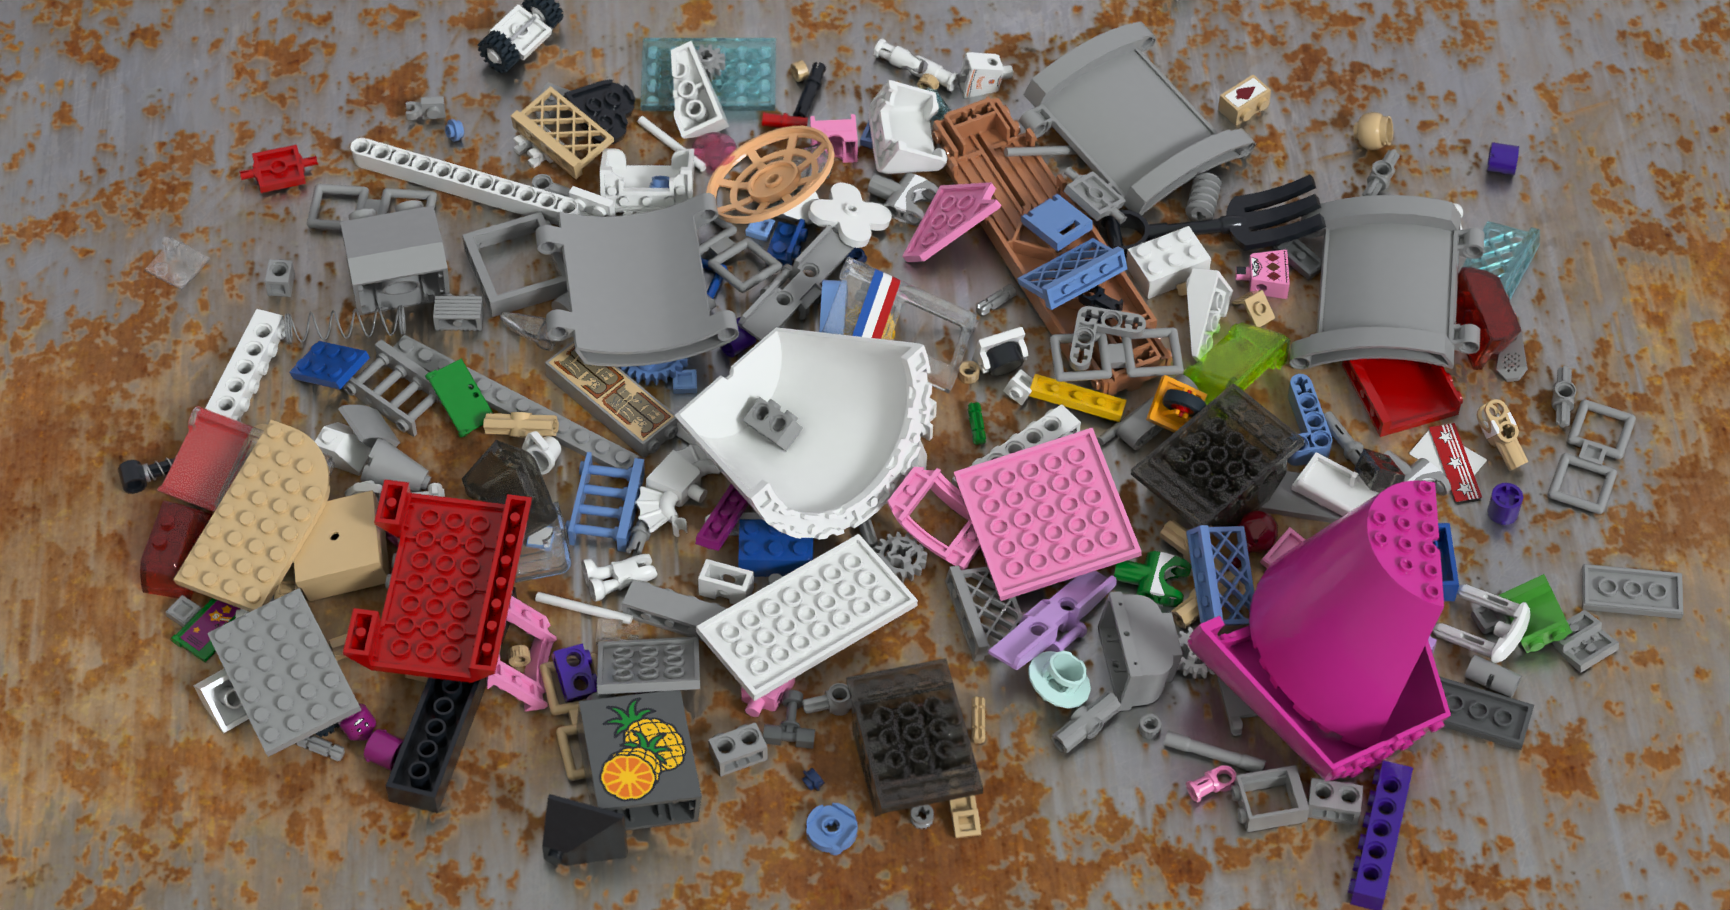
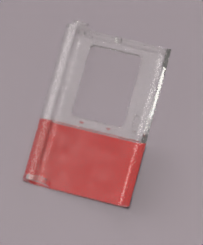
M196 406L188 422L189 432L163 484L158 487L157 491L215 512L264 431ZM323 453L329 466L330 476L334 470L335 462H332V456Z

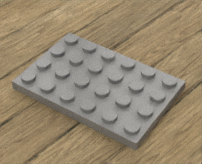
M300 588L207 633L268 757L361 711Z

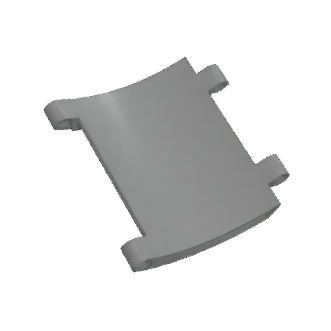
M1135 22L1109 30L1086 41L1061 56L1033 77L1024 92V96L1035 108L1027 110L1020 117L1019 123L1025 129L1031 128L1036 138L1041 137L1053 127L1093 172L1126 200L1124 205L1128 210L1143 215L1172 191L1198 174L1225 162L1247 156L1253 151L1256 143L1242 128L1232 131L1229 129L1218 133L1142 53L1154 45L1156 38L1142 22Z
M702 193L664 209L628 216H583L559 211V227L552 225L538 227L535 233L537 250L542 254H552L557 251L558 253L563 252L570 312L555 309L546 315L549 338L553 341H563L574 337L575 351L584 364L614 367L646 366L672 362L716 349L734 341L739 335L735 313L730 310H723L713 315L710 314L697 236L699 227L712 222L718 217L715 196L711 193Z
M1371 195L1321 203V208L1301 217V220L1320 213L1324 217L1326 227L1304 236L1306 238H1316L1324 235L1317 332L1311 334L1310 337L1294 341L1291 344V367L1302 370L1346 360L1400 359L1425 362L1452 369L1454 367V350L1467 354L1479 351L1480 328L1473 324L1461 326L1456 324L1459 256L1469 259H1478L1483 256L1485 234L1479 228L1460 230L1461 214L1452 202L1418 196Z

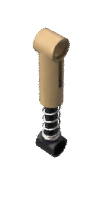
M259 424L252 427L250 439L240 459L247 458L250 455L267 424ZM178 454L176 458L168 459L166 457L165 461H155L151 465L147 463L141 464L137 460L123 462L118 467L123 490L129 494L139 493L146 488L147 482L156 480V477L159 476L167 477Z

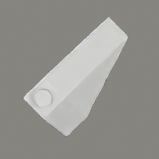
M692 41L672 49L674 119L682 138L710 136L730 127Z
M1192 268L1191 275L1187 278L1186 282L1192 357L1196 362L1204 366L1213 346V333H1218L1221 328L1220 324H1218L1220 317H1225L1228 312L1233 289L1218 270Z

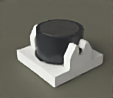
M1023 327L1011 329L978 341L972 360L979 365L983 374L990 371L992 376H1001L1023 365V362L1029 356L1024 342L1025 332Z

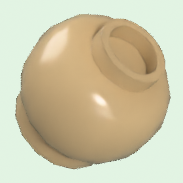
M1369 112L1362 115L1359 121L1354 124V139L1358 140L1359 144L1367 150H1377L1384 145H1391L1393 140V122L1391 117L1383 116L1378 112Z

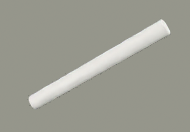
M644 116L638 119V124L672 150L686 149ZM694 155V166L703 172L707 168V164Z
M537 592L535 599L536 602L631 625L633 615Z

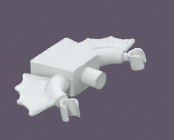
M690 444L683 450H673L646 478V487L640 486V496L635 501V504L640 509L638 519L648 525L650 533L657 530L667 521L672 523L674 536L679 537V530L681 529L688 533L687 521L684 518H678L675 506L682 507L690 498L701 503L707 495V490L700 487L701 477L712 473L720 474L721 471L698 445Z

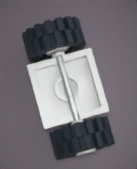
M524 0L522 3L523 7L518 4L478 43V51L481 52L480 56L485 58L484 62H488L489 67H494L495 71L506 73L519 61V58L524 61L552 34V29L562 21L564 14H562V8H559V2L556 3L554 0Z

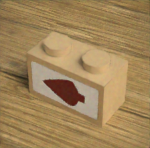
M1251 75L1220 95L1218 111L1237 126L1243 121H1248L1254 114L1265 110L1269 106L1271 90L1255 75Z

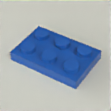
M318 341L296 363L289 373L295 380L341 389L370 357L365 350Z

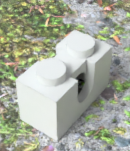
M706 559L698 578L699 595L712 599L721 596L728 598L730 604H736L752 594L754 589L753 571ZM723 574L733 576L735 583L724 581Z

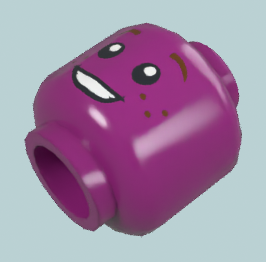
M358 703L361 711L338 722L347 738L352 741L367 740L372 735L376 726L374 716L367 706Z

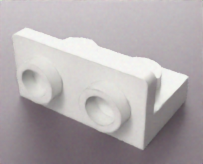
M572 186L570 189L569 198L577 201L580 215L616 216L614 200Z

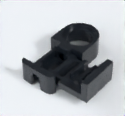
M1098 285L1086 291L1092 292L1095 295L1085 296L1082 293L1078 296L1079 302L1085 306L1116 311L1123 310V299L1117 301L1107 296L1105 289ZM1086 315L1085 321L1089 322L1091 316ZM1098 316L1097 324H1100L1101 317Z

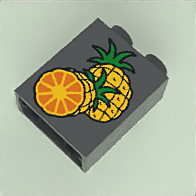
M681 690L637 692L636 695L616 697L615 694H597L596 692L588 696L585 701H579L577 732L590 805L624 814L626 831L698 822L702 795Z

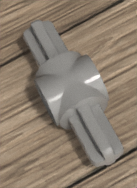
M1388 150L1383 160L1376 161L1373 164L1371 173L1367 178L1368 185L1362 196L1378 195L1379 191L1386 190L1389 187L1391 178L1395 173L1394 166L1400 157V154L1396 152L1397 150Z
M1568 366L1558 368L1557 382L1553 385L1551 406L1556 410V425H1559L1560 428L1570 424V411L1574 409L1576 387L1571 383L1572 370Z
M836 683L829 690L825 691V695L804 699L802 705L804 712L807 714L828 709L829 713L841 716L847 714L851 708H855V703L876 699L877 692L874 685L851 689L850 685Z

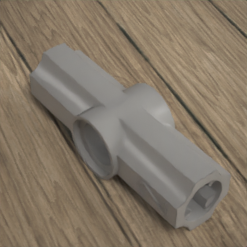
M1105 692L1088 707L1081 706L1072 714L1070 721L1052 735L1051 740L1061 753L1065 752L1067 754L1085 738L1092 739L1102 729L1103 724L1121 710L1122 705L1112 692Z

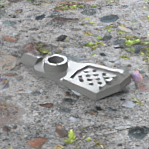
M1517 320L1507 321V330L1502 333L1496 368L1497 373L1505 381L1512 382L1519 381L1528 370L1522 331L1517 329Z

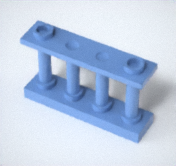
M587 452L585 461L580 462L579 475H581L571 520H567L565 524V535L569 537V545L575 544L577 534L613 538V541H617V551L626 552L638 507L635 501L640 496L639 488L643 485L645 476L644 459L634 458L633 467L622 469L593 465L592 452ZM591 474L624 478L627 479L629 484L628 487L620 489L589 485ZM586 494L622 498V501H625L624 506H620L619 509L586 505L584 502ZM582 514L618 518V521H620L619 527L615 526L614 529L579 523Z

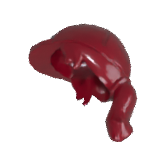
M1256 510L1245 514L1238 526H1244L1248 555L1250 552L1260 553L1270 549L1278 537L1276 520L1270 514ZM1235 556L1231 563L1236 568H1240L1242 566L1241 561Z

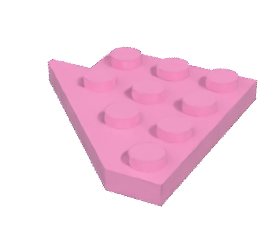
M991 182L940 186L902 256L906 262L926 261L998 210L1001 204L997 199L991 200L996 190L995 186Z

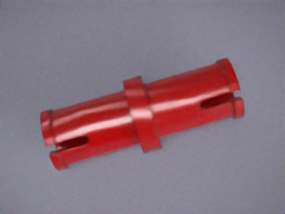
M763 112L762 126L784 128L807 126L808 117L788 116V113L780 115Z

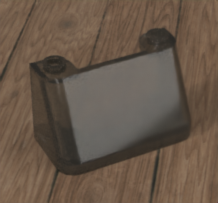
M495 440L462 477L465 492L472 499L505 504L507 494L532 497L524 539L551 525L558 517L535 458L523 449Z

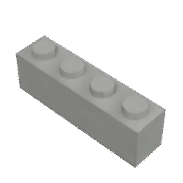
M632 580L622 601V612L633 615V620L688 637H698L701 641L703 640L696 633V626L726 610L725 607L717 603H708L691 595L685 596L668 588L663 589L653 586L648 582Z

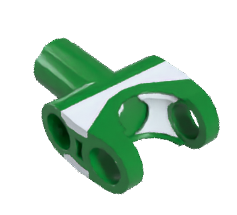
M1150 551L1146 555L1144 564L1128 560L1116 564L1114 577H1116L1117 581L1138 585L1136 595L1146 596L1158 606L1177 607L1183 602L1184 595L1166 581L1171 578L1189 576L1192 567L1183 558L1164 552Z

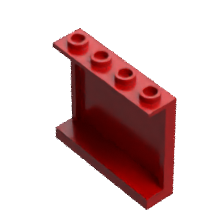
M1356 359L1342 361V367L1380 437L1459 415L1460 407L1463 403L1462 395L1459 391H1456L1450 373H1446L1443 366L1400 359Z

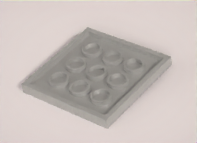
M698 637L598 642L597 694L700 689Z

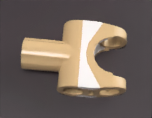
M1494 399L1479 407L1476 416L1489 444L1498 448L1508 470L1511 471L1529 462L1517 439L1519 433L1518 426L1507 405L1501 400ZM1493 404L1500 405V407L1502 408V414L1500 413L1499 409H1497V407ZM1483 409H1484L1485 417H1486L1487 421L1482 418V411H1483ZM1489 409L1493 411L1494 416L1490 413Z

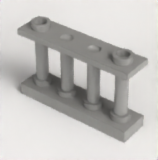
M381 339L375 344L376 360L356 378L352 377L343 388L350 396L354 395L368 406L377 409L381 415L396 424L400 431L407 432L415 437L417 435L415 420L433 403H441L429 380L425 378V375L429 372ZM382 366H388L393 370L373 390L363 384ZM399 378H405L411 382L391 402L381 397ZM417 390H422L428 394L408 414L398 409Z

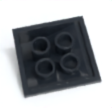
M549 794L542 843L544 859L555 865L564 864L570 866L626 858L628 848L624 814Z

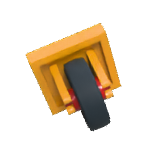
M1164 375L1161 377L1146 420L1190 439L1198 419L1203 416L1206 410L1205 399L1207 394Z

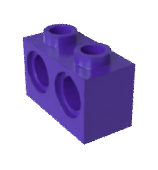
M583 643L553 651L552 660L565 703L587 699L588 696L597 692L596 673H591L589 666L592 664L591 654L588 649H584ZM575 656L579 659L580 664L575 667L570 666L566 658ZM582 680L586 683L587 688L583 691L577 690L573 682Z

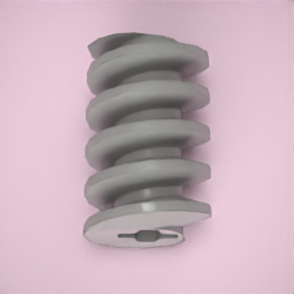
M1201 173L1194 177L1185 210L1190 220L1213 219L1221 190L1220 186L1222 185L1221 180L1216 175Z

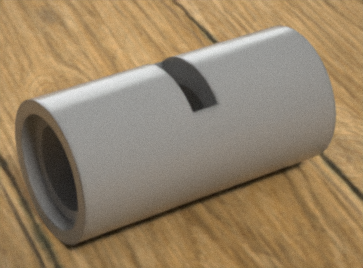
M1476 654L1473 656L1465 673L1466 678L1510 698L1513 697L1522 675Z

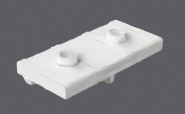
M1316 452L1292 484L1291 490L1344 516L1385 490V488Z

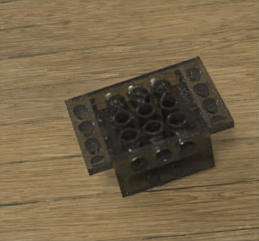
M1233 383L1131 469V475L1194 527L1200 525H1208V527L1210 525L1212 527L1238 526L1245 514L1259 510L1270 500L1287 473V459L1304 445L1305 439Z
M946 658L846 677L852 702V733L875 817L887 812L983 794L984 788Z

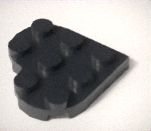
M609 79L565 92L563 97L614 137L612 144H616L624 138L628 125L626 118L632 114L636 100L633 91L626 84L623 87ZM579 123L583 131H588L589 126L586 123ZM592 136L594 144H601L605 140L602 136Z

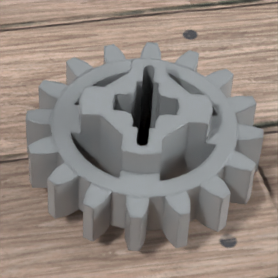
M897 532L896 537L887 534L886 540L881 538L879 546H875L874 552L902 583H904V579L907 577L910 581H913L914 574L921 576L922 569L926 567L927 552H924L925 546L922 544L918 545V541L915 538L909 539V533L905 537H901L900 532Z

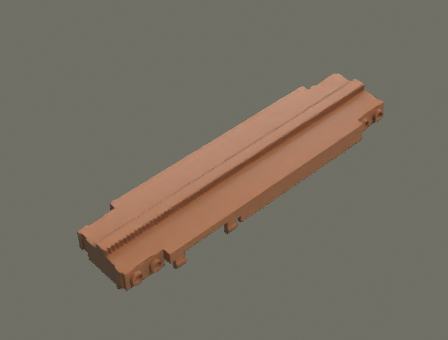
M987 96L986 99L947 112L944 115V119L934 121L932 138L935 144H939L945 150L948 160L945 170L955 185L991 182L995 186L996 190L991 200L997 199L1001 207L979 223L1015 279L1017 280V278L1092 238L1107 246L1093 225L1092 230L1057 252L1023 225L1021 216L1024 214L1028 215L1030 210L1049 198L1052 199L1055 194H1059L1084 215L1087 216V214L1063 192L1068 184L1062 174L1057 175L1056 179L1041 156H1004L1005 148L1035 147L1037 138L1031 128L1026 129L1025 133L1019 135L1021 132L1020 126L1010 116L1008 107L1003 105L999 98L991 99ZM1075 222L1059 233L1064 235L1074 229ZM1125 271L1098 285L1105 289L1107 296L1117 301L1123 299L1122 312L1139 314L1144 317L1146 321L1145 329L1157 327V319ZM1020 285L1051 335L1074 333L1078 311L1085 307V305L1079 302L1078 296L1050 310L1046 307L1044 299ZM1085 292V293H1083V295H1085V296H1093V295H1095V294L1092 293V292ZM1114 318L1105 320L1106 325L1110 327L1118 324ZM1122 320V327H1121V328H1124V326H1125V321ZM1133 323L1132 329H1137L1138 323ZM1106 334L1108 344L1122 343L1121 336ZM1161 338L1131 339L1135 368L1171 366V351L1164 347ZM1098 341L1094 342L1091 364L1085 371L1102 370ZM1072 343L1060 344L1062 352L1069 361ZM1079 350L1078 363H1082L1084 351ZM1126 368L1112 369V377L1110 379L1091 380V384L1094 390L1113 396L1125 389L1131 392L1142 387L1143 382L1157 376L1131 378L1127 376Z

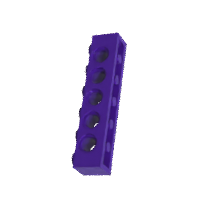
M1383 760L1381 770L1375 769L1372 784L1377 785L1376 791H1370L1367 804L1372 806L1371 813H1365L1362 826L1367 828L1366 835H1360L1357 849L1362 850L1361 857H1355L1352 871L1357 872L1356 879L1351 878L1348 888V894H1352L1351 905L1371 910H1382L1413 767ZM1380 811H1385L1388 814H1382ZM1375 833H1381L1384 836H1378ZM1370 855H1376L1379 858H1373ZM1365 877H1371L1374 881L1367 880Z

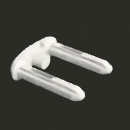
M1467 584L1459 585L1457 594L1460 598L1513 617L1514 620L1511 625L1502 621L1497 622L1494 628V635L1500 637L1497 643L1443 623L1435 624L1432 632L1438 638L1490 657L1493 663L1505 660L1517 647L1527 629L1530 620V608L1527 603L1522 602L1518 604Z

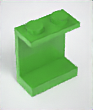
M1545 574L1499 595V597L1518 604L1526 602L1530 608V620L1521 639V644L1526 653L1539 651L1546 644L1563 640L1568 634L1573 633Z

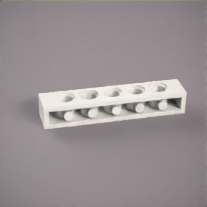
M256 309L205 408L206 410L241 423V417L244 412L248 411L253 393H257L260 380L268 371L271 358L277 354L280 340L285 338L283 315Z
M1061 404L1055 409H1050L1038 421L1031 422L1020 433L1013 434L1001 446L994 447L983 458L976 459L971 466L1080 432L1081 422ZM953 477L952 484L958 488L955 477Z

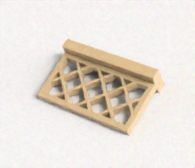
M551 86L521 112L516 110L511 115L513 128L575 179L583 174L582 169L614 142L613 136ZM553 96L557 100V105H544V101ZM570 110L573 113V118H560V111ZM541 111V119H530L528 117L531 112ZM544 111H557V118L544 119ZM576 123H586L589 126L588 131H576ZM557 124L556 132H546L544 125ZM560 124H573L572 131L560 132ZM588 136V144L575 145L576 137ZM592 136H602L605 139L601 144H591ZM561 137H572V145H562L559 143V139ZM575 150H588V155L580 160L575 156Z

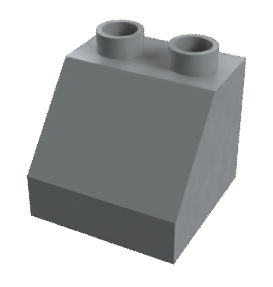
M418 200L405 201L396 205L395 212L377 215L374 209H359L349 214L348 221L340 222L356 309L359 315L375 313L377 307L382 312L397 309L399 305L409 307L435 302V296L450 294L448 267L434 206L423 207V203Z

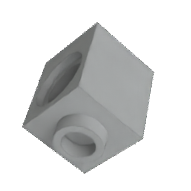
M269 259L265 277L268 296L291 297L295 279L293 261Z

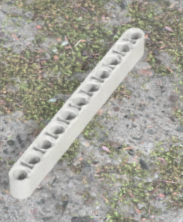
M357 138L350 145L354 163L360 168L524 216L542 212L545 220L549 219L551 224L558 226L559 211L580 215L577 201L566 196L366 138Z

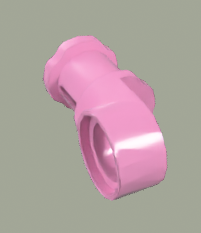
M1222 765L1205 772L1203 777L1195 781H1187L1186 788L1193 801L1199 802L1203 796L1211 792L1230 791L1231 786L1235 784L1236 773L1233 768ZM1221 774H1227L1231 777V781L1221 783L1217 777Z

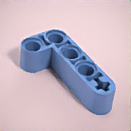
M1296 374L1290 380L1288 399L1301 434L1292 435L1288 439L1285 459L1291 465L1300 466L1308 464L1316 452L1329 458L1332 436L1311 379L1305 374Z

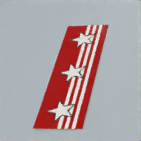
M1455 423L1429 427L1445 474L1450 482L1455 501L1460 502L1482 498Z

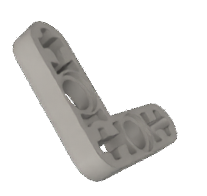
M1092 306L1082 307L1077 314L1070 351L1069 364L1071 368L1075 371H1085L1090 367L1096 332L1139 338L1144 334L1146 328L1144 317L1139 314ZM1086 315L1091 316L1089 322L1085 321ZM1098 316L1101 317L1100 324H1097ZM1114 318L1118 324L1110 327L1106 325L1105 320ZM1122 320L1125 321V326H1124V328H1121V327H1122ZM1133 323H1138L1137 329H1132ZM1085 334L1091 340L1088 343H1081L1077 338L1079 335ZM1079 350L1084 351L1082 363L1077 362Z

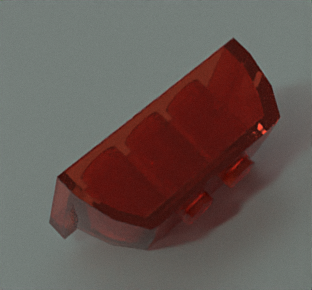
M1462 267L1458 273L1456 324H1460V326L1473 324L1480 328L1479 351L1467 355L1473 370H1482L1489 359L1498 356L1517 338L1521 332V327L1500 278L1486 270Z
M162 502L140 562V579L143 593L179 598L183 595L191 600L194 591L177 585L174 578L213 514L205 513L180 503Z

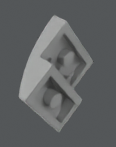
M343 405L338 409L361 443L373 448L377 439L382 438L395 447L400 444V441L377 409L364 405Z
M1586 610L1567 620L1573 633L1568 634L1563 640L1551 642L1559 653L1580 673L1619 650V642L1602 630V622Z

